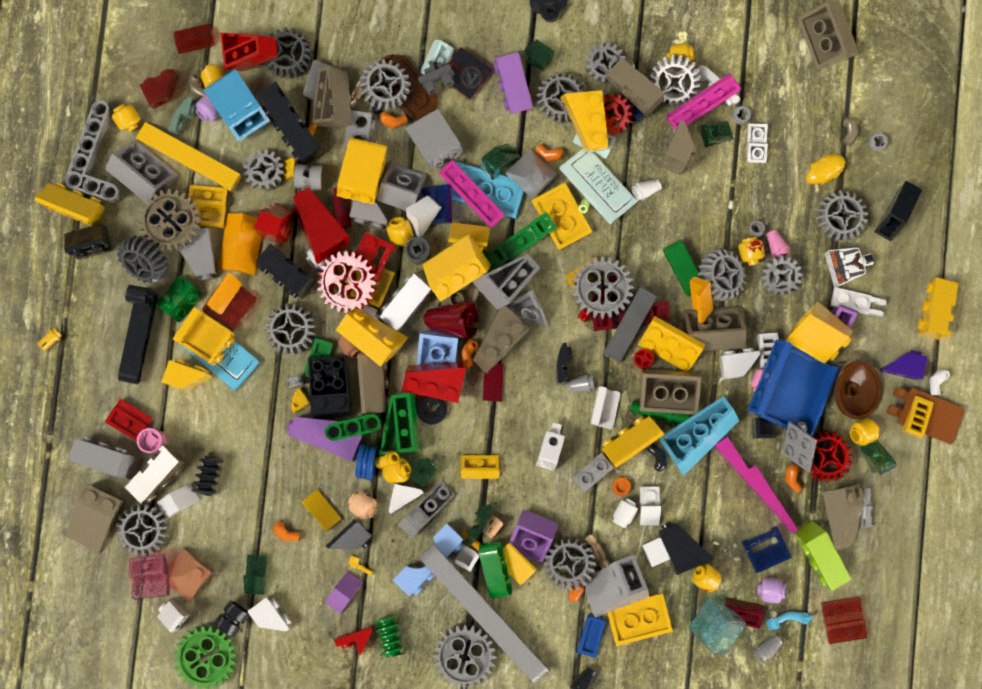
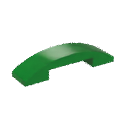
M545 212L519 232L484 253V256L491 264L492 269L495 270L532 247L557 227L548 213Z

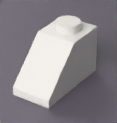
M171 600L168 603L165 601L158 609L160 613L157 617L172 633L179 630L191 614L174 600Z

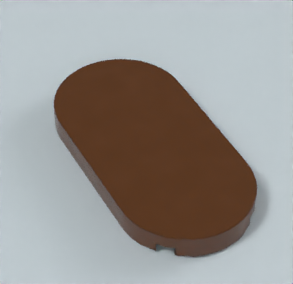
M392 54L382 58L385 59L386 64L390 60L393 61V66L399 63L398 69H405L402 75H409L406 81L411 84L410 87H407L410 92L405 94L407 96L406 101L401 100L402 105L398 106L407 117L419 120L437 109L438 98L436 92L429 95L426 89L422 87L418 79L422 75L406 57ZM385 72L388 77H394L392 74ZM382 82L381 86H385L387 88L388 84L385 85L384 82ZM399 83L392 88L393 97L399 93Z

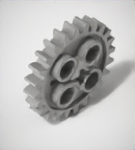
M603 256L600 262L594 257L592 264L587 260V267L580 265L582 272L576 271L575 275L578 278L572 279V282L577 284L571 286L572 290H576L572 297H578L575 304L581 303L580 311L586 308V315L593 312V318H596L597 314H600L601 319L604 318L605 314L611 318L612 312L619 315L618 308L624 311L623 303L629 305L630 301L627 297L633 296L632 293L628 292L634 289V286L628 285L633 281V278H627L630 272H623L625 265L618 267V260L614 264L611 263V257L607 262L604 261ZM601 271H604V287H607L604 291L603 305L601 304V289L597 288L601 284ZM590 274H595L598 277V281L591 283L587 277ZM607 275H616L617 281L610 283L607 280ZM590 293H595L598 296V300L591 302L587 296ZM607 294H616L617 300L610 302L607 299Z
M465 624L463 630H460V627L456 625L455 632L449 628L450 635L442 634L444 641L437 640L441 646L434 648L439 652V654L433 655V658L438 659L434 666H440L437 673H444L441 678L442 680L447 677L449 678L448 685L454 681L455 688L459 684H462L463 689L466 688V684L473 688V682L480 686V679L487 680L485 674H492L489 667H495V663L491 662V660L496 659V656L492 655L491 652H494L496 649L489 647L493 641H486L488 634L480 635L481 628L475 632L474 626L467 630V625ZM456 639L462 640L463 648L455 649L453 641ZM467 640H471L468 650L470 659H466L463 672L460 674L459 668L462 657L459 655L464 654ZM474 645H480L483 651L481 654L475 655L472 653L471 648ZM451 658L458 661V666L454 669L447 665V661ZM468 664H474L477 667V671L474 674L466 671Z

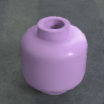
M206 94L196 103L195 112L203 121H214L220 115Z
M765 577L762 580V584L758 583L757 594L761 595V599L765 603H781L782 599L786 598V583H783L781 578Z

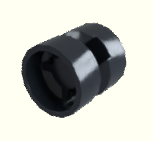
M229 600L224 607L225 613H220L214 624L224 633L235 637L241 628L239 624L245 623L250 614L244 607Z

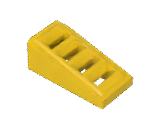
M915 396L902 432L919 439L923 438L934 403ZM918 403H921L923 405H926L927 408L923 409L921 407H918L917 405ZM916 410L923 412L924 416L916 414ZM915 417L922 421L919 423L914 421L913 418ZM913 424L915 426H918L919 429L916 430L914 428H911V425Z

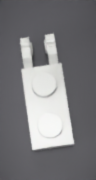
M705 65L698 67L700 69L698 75L702 77L700 81L708 82V87L720 80ZM734 94L726 99L724 103L735 107L739 103L740 97Z
M834 287L830 307L843 305L857 310L860 314L883 317L884 312L870 309V305L874 303L883 306L886 305L887 301L872 297L871 295Z

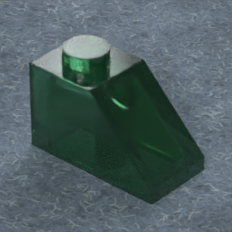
M509 144L496 146L481 158L480 168L494 180L519 160L521 156Z

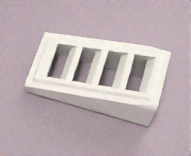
M778 333L757 335L758 351H760V369H764L765 363L768 360L764 359V356L770 355L771 352L764 351V348L773 347L775 340H779ZM772 339L773 343H764V340Z

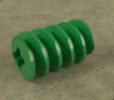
M398 615L379 618L374 623V625L381 627L376 630V633L382 634V636L377 638V641H383V644L378 646L380 649H385L380 654L382 657L387 658L405 654L399 652L404 646L397 644L402 640V637L396 636L401 630L394 628L399 625L398 621H393Z

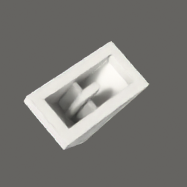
M426 196L406 208L407 220L418 237L424 235L441 209V206L430 196Z
M191 484L169 493L157 502L164 518L168 519L200 501L197 494L191 491L193 489Z
M394 484L389 507L390 514L424 494L423 490Z

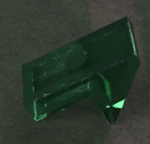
M728 121L710 122L701 125L702 129L700 132L705 147H711L734 139Z
M878 440L859 447L873 473L877 472L879 475H882L897 467L896 461Z
M247 555L246 574L243 575L244 594L264 595L268 556Z

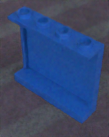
M776 339L747 411L786 430L789 421L795 425L799 422H805L808 427L806 433L813 436L840 367L827 363L824 364L809 354L793 347L792 343Z

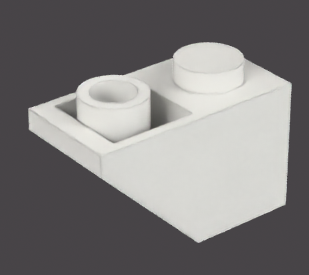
M748 348L743 349V353L735 354V351L723 352L724 355L719 357L722 380L745 376L760 356V351Z
M268 596L247 611L260 628L288 631L292 628L290 626L291 620L285 613L282 615L279 611L280 605L275 598L271 599Z

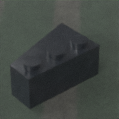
M271 243L256 260L259 264L257 268L264 274L269 272L273 275L272 280L280 287L284 284L288 288L286 292L295 299L297 296L303 299L316 283L311 275L303 271Z

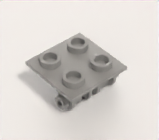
M789 421L782 454L810 473L817 440L806 433L808 427L805 422H799L795 425Z

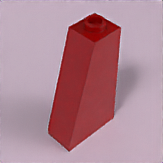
M309 187L297 192L293 196L296 214L317 265L349 245V235Z

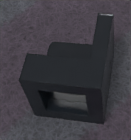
M765 419L752 420L753 439L775 438L772 423Z

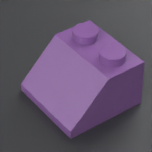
M523 509L509 542L525 558L542 564L559 524Z

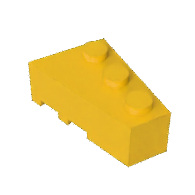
M602 90L567 93L560 98L565 104L569 118L575 126V131L584 151H604L609 148Z
M936 277L927 283L926 292L928 294L921 307L923 316L917 324V329H919L918 335L937 340L951 337L952 331L948 330L949 321L952 322L954 319V315L951 312L953 305L955 306L957 282Z
M356 307L346 313L336 329L337 332L380 367L399 352L408 338Z

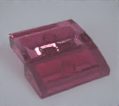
M164 554L129 559L128 578L132 579V599L170 596L169 571Z

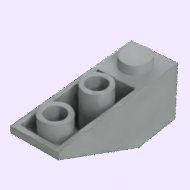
M441 481L404 517L398 526L412 539L456 494Z

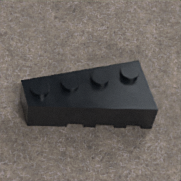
M276 81L257 93L264 104L262 106L263 111L267 117L272 116L274 121L271 123L277 132L282 131L284 136L281 138L287 147L291 145L294 150L291 153L297 162L301 160L303 164H307L323 154Z

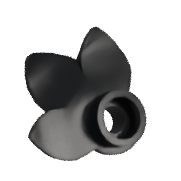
M530 0L532 11L541 14V17L546 22H554L559 17V12L563 11L567 6V0Z

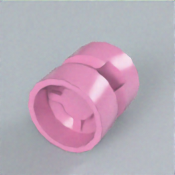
M143 429L137 437V445L145 453L157 454L161 452L159 448L162 445L167 446V437L158 429Z

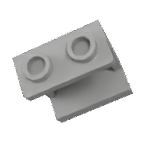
M438 109L405 128L409 138L418 148L430 170L441 167L444 162L458 157L463 151L460 142Z

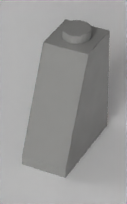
M209 228L194 230L198 236H191L190 238L193 242L186 241V248L182 244L179 245V251L198 278H202L203 281L212 280L214 276L218 275L212 232Z

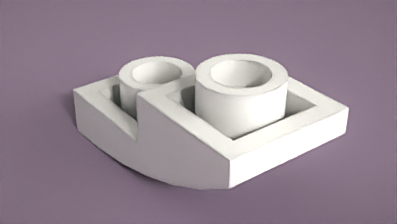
M748 123L747 162L766 163L768 124Z

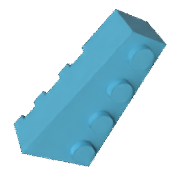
M723 396L664 434L659 440L684 476L739 422V419L732 406Z

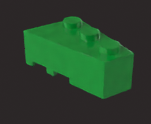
M415 394L391 395L378 455H386L389 451L396 452L397 454L421 451Z

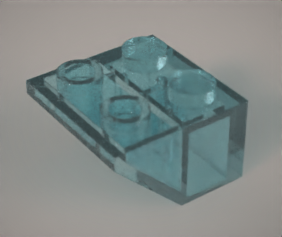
M708 597L688 628L710 652L726 655L746 623L735 611Z

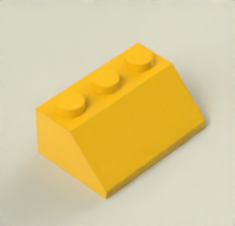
M48 183L34 199V201L45 208L90 226L99 224L106 208L100 204L101 200L94 197L87 199L83 197V193L74 189L72 192L67 191L66 186L55 183V185Z
M470 234L423 263L422 266L429 287L441 302L485 274L491 264Z
M641 416L634 421L635 426L631 429L625 427L618 432L620 435L618 438L613 440L611 437L602 443L604 447L600 450L614 468H617L664 435L663 431L650 416L647 418Z

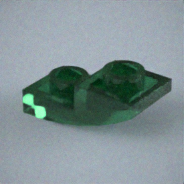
M490 504L486 508L482 505L475 512L477 517L473 521L478 527L474 525L467 532L469 536L466 539L471 545L482 533L488 522L492 508Z

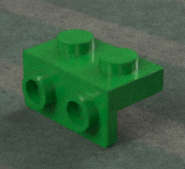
M180 275L156 305L179 323L203 293Z

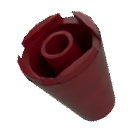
M472 301L431 308L424 314L423 322L427 328L463 339H472L478 329L474 328L475 322H479L478 309L475 303H471Z

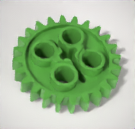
M205 625L201 627V631L195 627L194 634L190 630L187 631L188 638L182 636L181 640L183 643L176 644L180 650L174 651V654L179 655L178 658L173 660V662H179L175 670L181 669L182 672L178 676H185L184 683L190 680V687L197 684L198 689H201L203 685L205 689H209L210 684H212L213 688H216L217 681L221 685L224 684L223 677L229 679L230 675L228 672L235 671L231 665L237 664V661L232 660L233 657L238 655L237 653H232L236 646H230L233 639L226 640L227 634L221 635L219 628L214 632L213 626H210L208 631ZM205 639L212 641L213 646L211 649H207L204 646ZM220 647V650L195 668H191V665L203 658L204 655ZM189 650L196 652L195 660L188 658ZM216 655L223 657L224 662L222 665L215 663ZM200 666L207 669L206 676L199 674L198 669Z

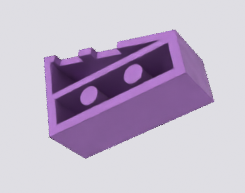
M511 51L494 56L493 66L495 73L499 75L500 81H498L500 92H504L505 99H503L505 110H509V113L513 114L533 108L519 52Z

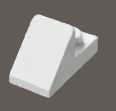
M639 487L640 525H659L661 514L660 488Z

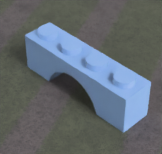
M448 523L433 537L436 547L448 560H450L448 555L452 551L457 553L463 546L461 542L464 539ZM407 565L393 581L410 597L412 593L416 596L423 588L421 584L426 579L430 581L435 575L427 566L414 568Z

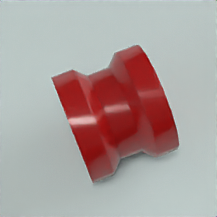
M640 349L635 353L633 361L639 369L648 368L653 363L654 357L648 349Z

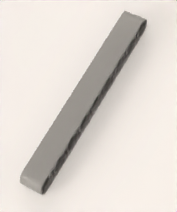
M434 544L419 556L428 569L534 684L549 672L540 659Z

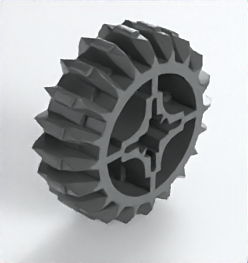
M284 27L282 33L277 29V35L270 33V36L276 38L279 53L274 60L270 59L264 62V64L267 65L268 71L273 70V75L279 73L280 78H283L286 74L287 78L290 79L292 73L295 77H298L297 71L304 73L305 71L302 67L309 68V64L306 61H312V57L309 56L313 53L312 49H310L311 43L306 42L308 38L306 35L302 36L301 31L295 34L294 28H291L290 32H288L287 28ZM292 40L295 42H291L290 44H284L282 41ZM302 47L301 57L297 61L295 54L298 52V48ZM283 49L287 52H290L291 57L287 54H284ZM285 62L292 64L291 66H281Z
M133 235L125 239L118 248L119 252L117 255L119 257L118 261L122 263L121 266L132 277H136L138 281L142 280L144 283L152 284L160 280L167 271L168 263L166 262L167 258L163 256L164 252L160 251L159 247L155 246L154 242H150L148 238L143 239L142 236L137 237Z

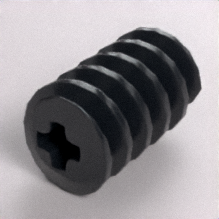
M204 455L205 458L199 459L203 466H197L201 473L195 474L200 480L193 481V484L198 486V488L191 489V491L211 496L210 494L217 492L212 486L219 484L214 480V478H220L216 471L222 470V467L217 464L223 463L224 460Z

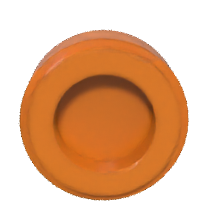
M618 477L612 482V491L618 496H625L631 491V483L625 477Z

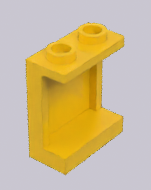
M194 307L173 337V340L214 366L223 359V352L226 347L230 348L235 341V338H233L235 334Z

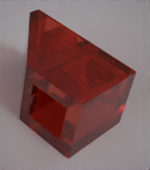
M166 69L159 76L147 78L140 84L142 92L152 109L170 102L179 78L174 69Z

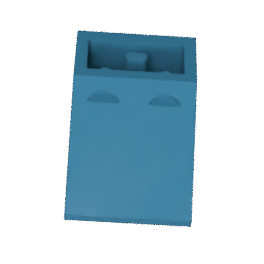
M236 69L203 89L238 142L270 121Z

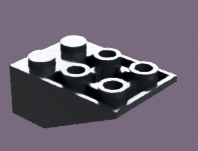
M347 355L308 358L312 418L323 419L352 416Z

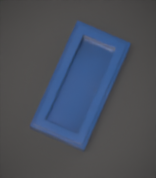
M587 614L577 653L596 658L606 624L605 619Z

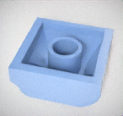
M435 330L420 331L416 365L443 364L444 362L456 363L458 337Z

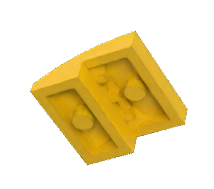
M190 185L188 198L191 197L193 199L192 203H196L198 206L195 210H199L201 213L196 217H199L202 222L196 224L200 227L224 229L228 190L221 187Z

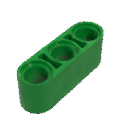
M678 240L664 247L663 252L684 293L689 297L691 296L690 280L693 276L701 279V276L697 275L699 272L681 240Z
M374 414L331 423L325 428V436L331 441L377 432L381 428L382 422ZM371 418L377 420V426L374 429H370L367 426V422ZM351 423L358 424V431L356 433L349 432L348 426ZM333 427L339 429V435L335 438H332L329 434L330 429Z
M499 541L480 544L479 556L490 597L511 596L512 584L502 544Z

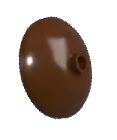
M860 361L849 363L841 370L836 379L834 389L835 401L839 410L851 419H864L871 415L879 404L882 392L881 380L875 368L866 362Z

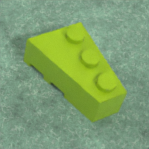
M813 520L794 533L801 545L802 551L810 560V566L818 573L819 577L817 578L822 587L826 586L829 590L833 591L852 580L827 532Z

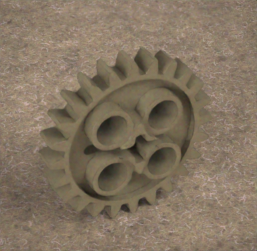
M168 189L167 194L160 190V196L153 193L154 199L147 198L149 204H142L145 211H139V214L143 217L138 219V222L143 224L138 227L140 231H144L141 235L143 238L148 237V240L154 242L155 246H159L161 251L165 247H167L169 252L172 251V247L179 251V245L181 244L186 248L185 242L189 241L192 243L193 241L190 237L198 236L194 230H199L200 226L196 223L202 222L199 217H196L201 214L199 210H195L198 207L197 204L192 203L193 199L191 197L187 198L186 193H182L180 196L178 190L174 194H172L170 189ZM174 204L172 210L166 211L167 205ZM161 209L182 231L178 232L157 210ZM186 216L187 221L179 224L180 218ZM160 217L159 223L152 224L154 218ZM167 231H174L171 237H165Z

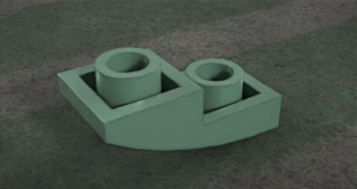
M188 97L172 117L168 127V131L172 135L179 136L180 131H183L185 125L183 118L191 120L192 115H195L196 102L192 97Z

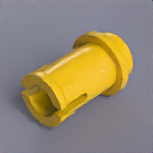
M56 328L49 329V332L37 342V345L41 347L47 342L41 348L46 352L57 340H61L62 335Z
M389 451L386 455L377 457L375 465L377 468L380 467V469L387 466H396L399 462V455L396 452Z

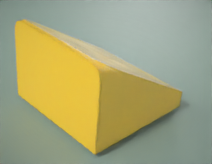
M290 158L283 161L284 168H282V171L285 173L282 175L283 180H294L297 161L295 158Z

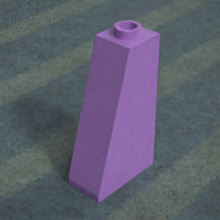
M294 417V420H290L286 428L289 431L287 435L352 462L364 437L362 435L340 441H331L326 438L325 428L329 424L339 421ZM351 423L348 426L349 432L356 433L358 431V424ZM337 427L331 428L329 431L332 438L337 437L339 429Z

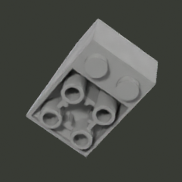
M634 555L615 561L593 574L591 581L585 579L587 585L584 587V591L594 617L649 597L648 588Z

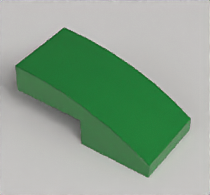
M316 336L308 358L330 356L334 342ZM308 359L303 373L307 377H309Z

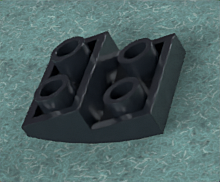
M567 342L562 343L557 356L555 370L557 386L564 385L568 379L567 367H563V365H568L570 359L573 358L571 346L567 347Z

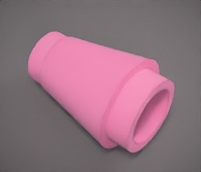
M777 230L766 234L772 256L778 259L779 254H782L784 258L790 253L788 250L790 247Z

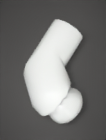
M937 370L930 377L931 395H940V384L950 377L948 370Z

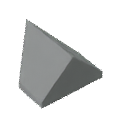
M533 290L507 305L523 323L549 327L542 307Z

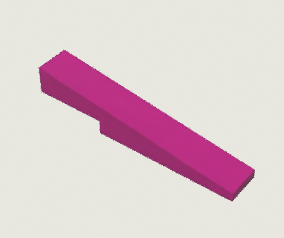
M728 437L723 438L713 446L791 533L798 532L797 527L756 465L748 468Z

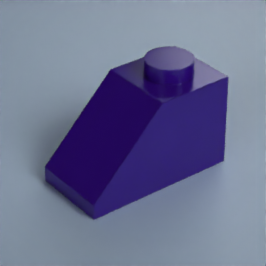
M911 350L883 366L880 372L917 381L922 380L927 356H922L920 351Z

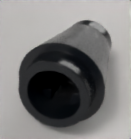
M587 667L571 681L569 688L589 689L596 673Z

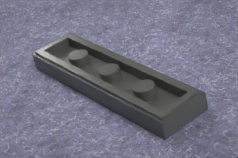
M640 286L603 354L619 363L621 362L657 298L656 294Z

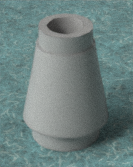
M587 373L567 381L568 392H591V390L596 389L593 374L588 375Z
M774 635L756 646L754 654L762 663L769 662L783 642L777 635Z

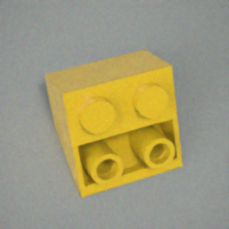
M452 222L449 246L470 234L482 253L487 252L490 227Z
M176 359L175 362L169 360L161 382L188 391L211 380L212 375H209V370L196 365L190 368V363Z

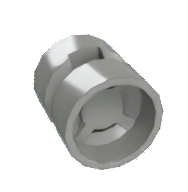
M306 164L295 165V189H306L307 187H310L311 190L323 189V165H312L310 168Z

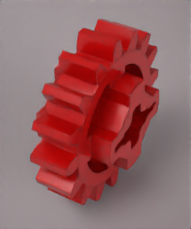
M612 93L610 97V95L606 94L603 102L607 134L610 132L611 135H616V131L622 134V128L628 130L627 124L633 123L630 116H634L635 113L630 112V110L634 107L628 105L630 100L624 99V95L619 94L617 97V94ZM609 111H614V113L619 117H614L611 113H609Z

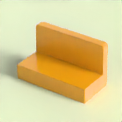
M693 276L690 280L692 307L698 312L699 323L703 324L713 311L711 282Z

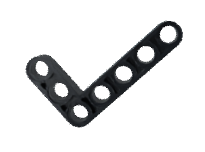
M128 285L125 300L133 305L118 373V381L138 385L141 379L158 294L150 288Z

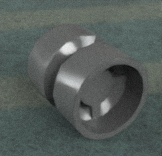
M413 237L406 243L405 253L411 263L422 265L429 260L431 251L427 240L422 237Z

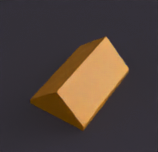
M227 213L218 270L255 276L256 260L259 257L262 237L254 230L257 217L244 213Z

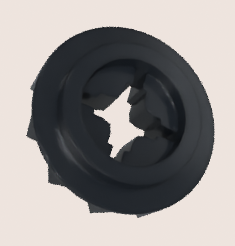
M423 396L417 404V415L426 424L434 425L440 423L447 414L445 400ZM427 402H429V404H431L432 406H437L439 404V406L435 409L437 416L433 415L432 413H427L426 415L424 414L429 409Z

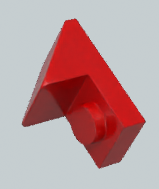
M373 626L335 638L336 647L348 648L353 646L352 642L355 641L361 656L374 630Z

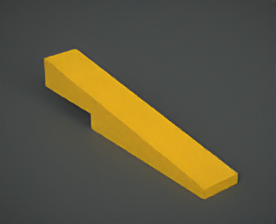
M146 122L136 136L137 140L232 193L242 178L238 172Z

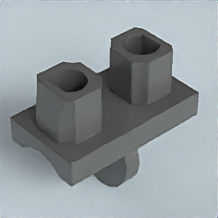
M431 60L428 62L430 67L424 69L425 75L418 77L422 87L431 95L438 91L435 83L441 80L445 87L454 85L453 75L455 74L450 64L442 66L440 62L434 65Z

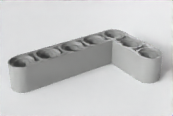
M98 100L91 107L67 171L65 182L71 189L115 204L122 199L121 190L112 183L90 176L113 115L112 108L105 101ZM106 107L105 113L100 115L98 113L100 108ZM93 126H100L97 132H92ZM93 142L92 148L86 150V144ZM86 160V165L79 168L80 161ZM79 177V183L77 185H73V179ZM97 183V189L91 192V185ZM114 189L116 191L115 195L108 198V192Z

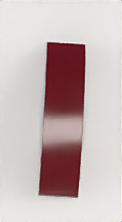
M668 302L653 303L641 325L650 324L654 316L663 321L670 320ZM625 308L624 311L618 309L619 315L612 312L611 318L605 314L603 319H601L600 314L593 318V312H591L594 332L617 329L628 308Z

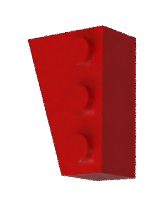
M220 32L224 69H236L243 72L277 57L276 38Z
M274 203L273 206L270 205L269 208L266 207L260 211L254 230L263 239L284 245V242H288L291 231L289 229L296 211Z
M468 360L456 363L444 362L443 364L407 366L401 391L458 403Z

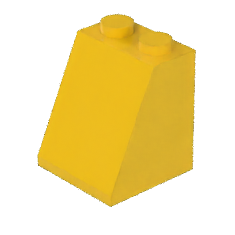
M350 137L337 184V196L374 205L385 172L387 146Z
M817 301L792 328L786 341L825 364L829 359L832 361L839 354L838 349L841 346L845 348L851 342L850 336L853 331Z

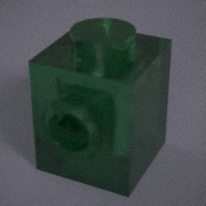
M537 39L533 43L530 42L524 50L526 52V63L542 71L546 69L555 54V51Z
M428 457L425 460L421 458L408 477L424 488L438 470L435 468L436 463Z

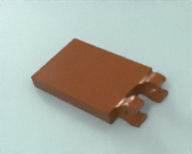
M899 387L895 388L893 396L905 400L903 407L899 409L892 405L888 406L886 413L897 417V424L904 426L915 396L931 401L934 404L924 435L952 445L965 409L912 387L909 388L908 392ZM918 403L917 405L918 407H921L923 409L927 408L926 405H923L921 403ZM916 410V414L924 416L923 412ZM913 418V420L916 422L921 423L922 421L918 418ZM913 424L911 425V428H914L916 430L919 429L918 426H915Z

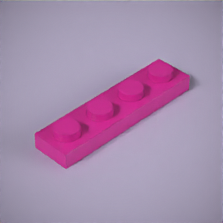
M729 73L667 114L666 117L675 130L681 120L685 121L687 126L740 91L741 87L732 74Z
M453 160L439 172V175L490 229L505 216Z

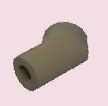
M193 73L189 79L190 90L193 94L202 98L206 93L202 88L201 76L198 73Z
M846 117L843 125L847 127L848 133L842 142L847 146H851L858 135V125L854 118Z
M853 352L848 362L836 363V366L840 367L838 372H841L849 363L862 362L861 354Z

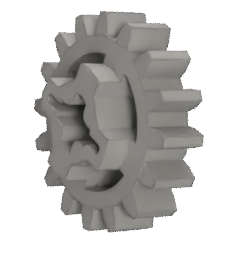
M607 42L606 46L599 43V48L593 46V52L588 51L587 56L589 58L585 59V63L589 65L585 67V70H590L588 76L592 77L594 75L595 82L601 79V84H604L605 80H608L606 74L621 58L626 59L625 56H620L622 49L616 50L617 45L610 47L609 42ZM599 54V59L593 62L594 57ZM603 58L606 61V63H609L608 69L607 66H605V64H602Z
M260 149L257 150V155L250 153L252 158L245 159L248 165H243V168L247 170L243 173L244 177H248L246 182L248 184L253 182L252 188L255 189L258 186L260 191L263 190V187L270 191L271 185L276 188L275 182H282L279 176L285 174L284 171L280 170L284 168V164L279 163L281 158H275V152L269 154L268 149H265L264 153H261ZM265 158L272 160L274 163L266 162ZM262 167H266L264 174L261 172ZM253 177H260L262 182L255 180Z
M779 254L778 259L771 256V262L765 261L767 267H761L764 273L760 274V277L764 279L761 283L763 286H766L768 292L772 290L773 295L779 292L781 296H784L785 291L791 294V288L798 289L795 284L802 282L798 277L803 276V273L799 271L801 266L797 264L795 258L791 259L789 255L783 258L782 254Z

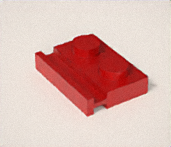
M119 399L105 423L137 442L139 433L149 427L153 418L124 400Z

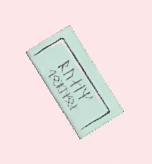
M583 148L559 168L610 225L637 203L632 194L593 152H585Z

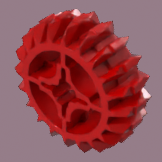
M825 430L823 435L820 431L816 432L817 438L814 435L812 437L817 440L814 453L818 456L817 466L812 462L811 471L813 472L811 478H815L818 475L817 480L821 482L824 478L826 483L830 482V477L833 481H837V475L843 478L844 474L842 471L849 472L846 465L852 466L853 464L851 461H848V458L854 457L853 454L848 455V451H851L852 447H845L849 441L844 440L841 442L843 435H839L836 438L835 431H832L830 436L828 430ZM823 440L833 442L827 449L817 446ZM837 447L841 452V461L835 455ZM830 451L828 456L831 460H824L825 455L822 452L828 453ZM828 463L837 467L829 473L821 471Z

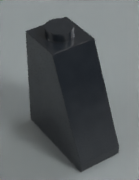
M905 181L896 192L874 232L892 241L907 223L922 189Z
M671 522L661 525V530H658V534L665 546L676 575L713 561L712 556L678 524L672 525Z

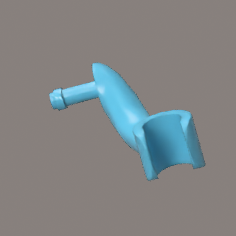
M787 611L777 617L768 619L767 626L769 630H777L781 628L780 623L790 619L802 624H808L810 620H813V616L805 612Z

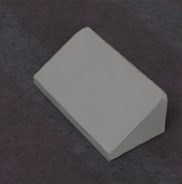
M313 60L303 92L304 98L315 100L318 69L329 65Z

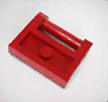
M365 232L356 252H358V256L365 255L363 261L370 260L368 265L370 267L380 247L385 248L375 270L372 271V273L378 274L374 279L380 281L381 273L391 253L395 251L396 246Z

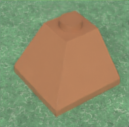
M183 548L160 579L191 602L214 573V570L186 548Z

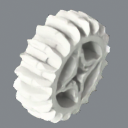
M672 54L671 60L665 56L664 62L659 60L657 62L658 66L653 67L654 72L650 74V77L653 79L650 81L664 92L663 103L668 99L669 105L676 101L678 106L680 105V100L685 103L687 98L691 99L694 97L693 94H698L699 90L697 88L701 86L699 80L702 77L698 75L700 69L694 68L696 63H688L689 57L684 61L682 60V54L679 55L678 59H676L675 54ZM669 67H680L682 69L675 71ZM662 72L666 74L665 77L668 79L665 86L662 85L660 79ZM687 73L691 79L689 88L685 86L686 83L683 80ZM673 77H674V78H676V77L679 78L678 83H677V81H676V83H675V82H672ZM677 89L680 93H673L670 90Z

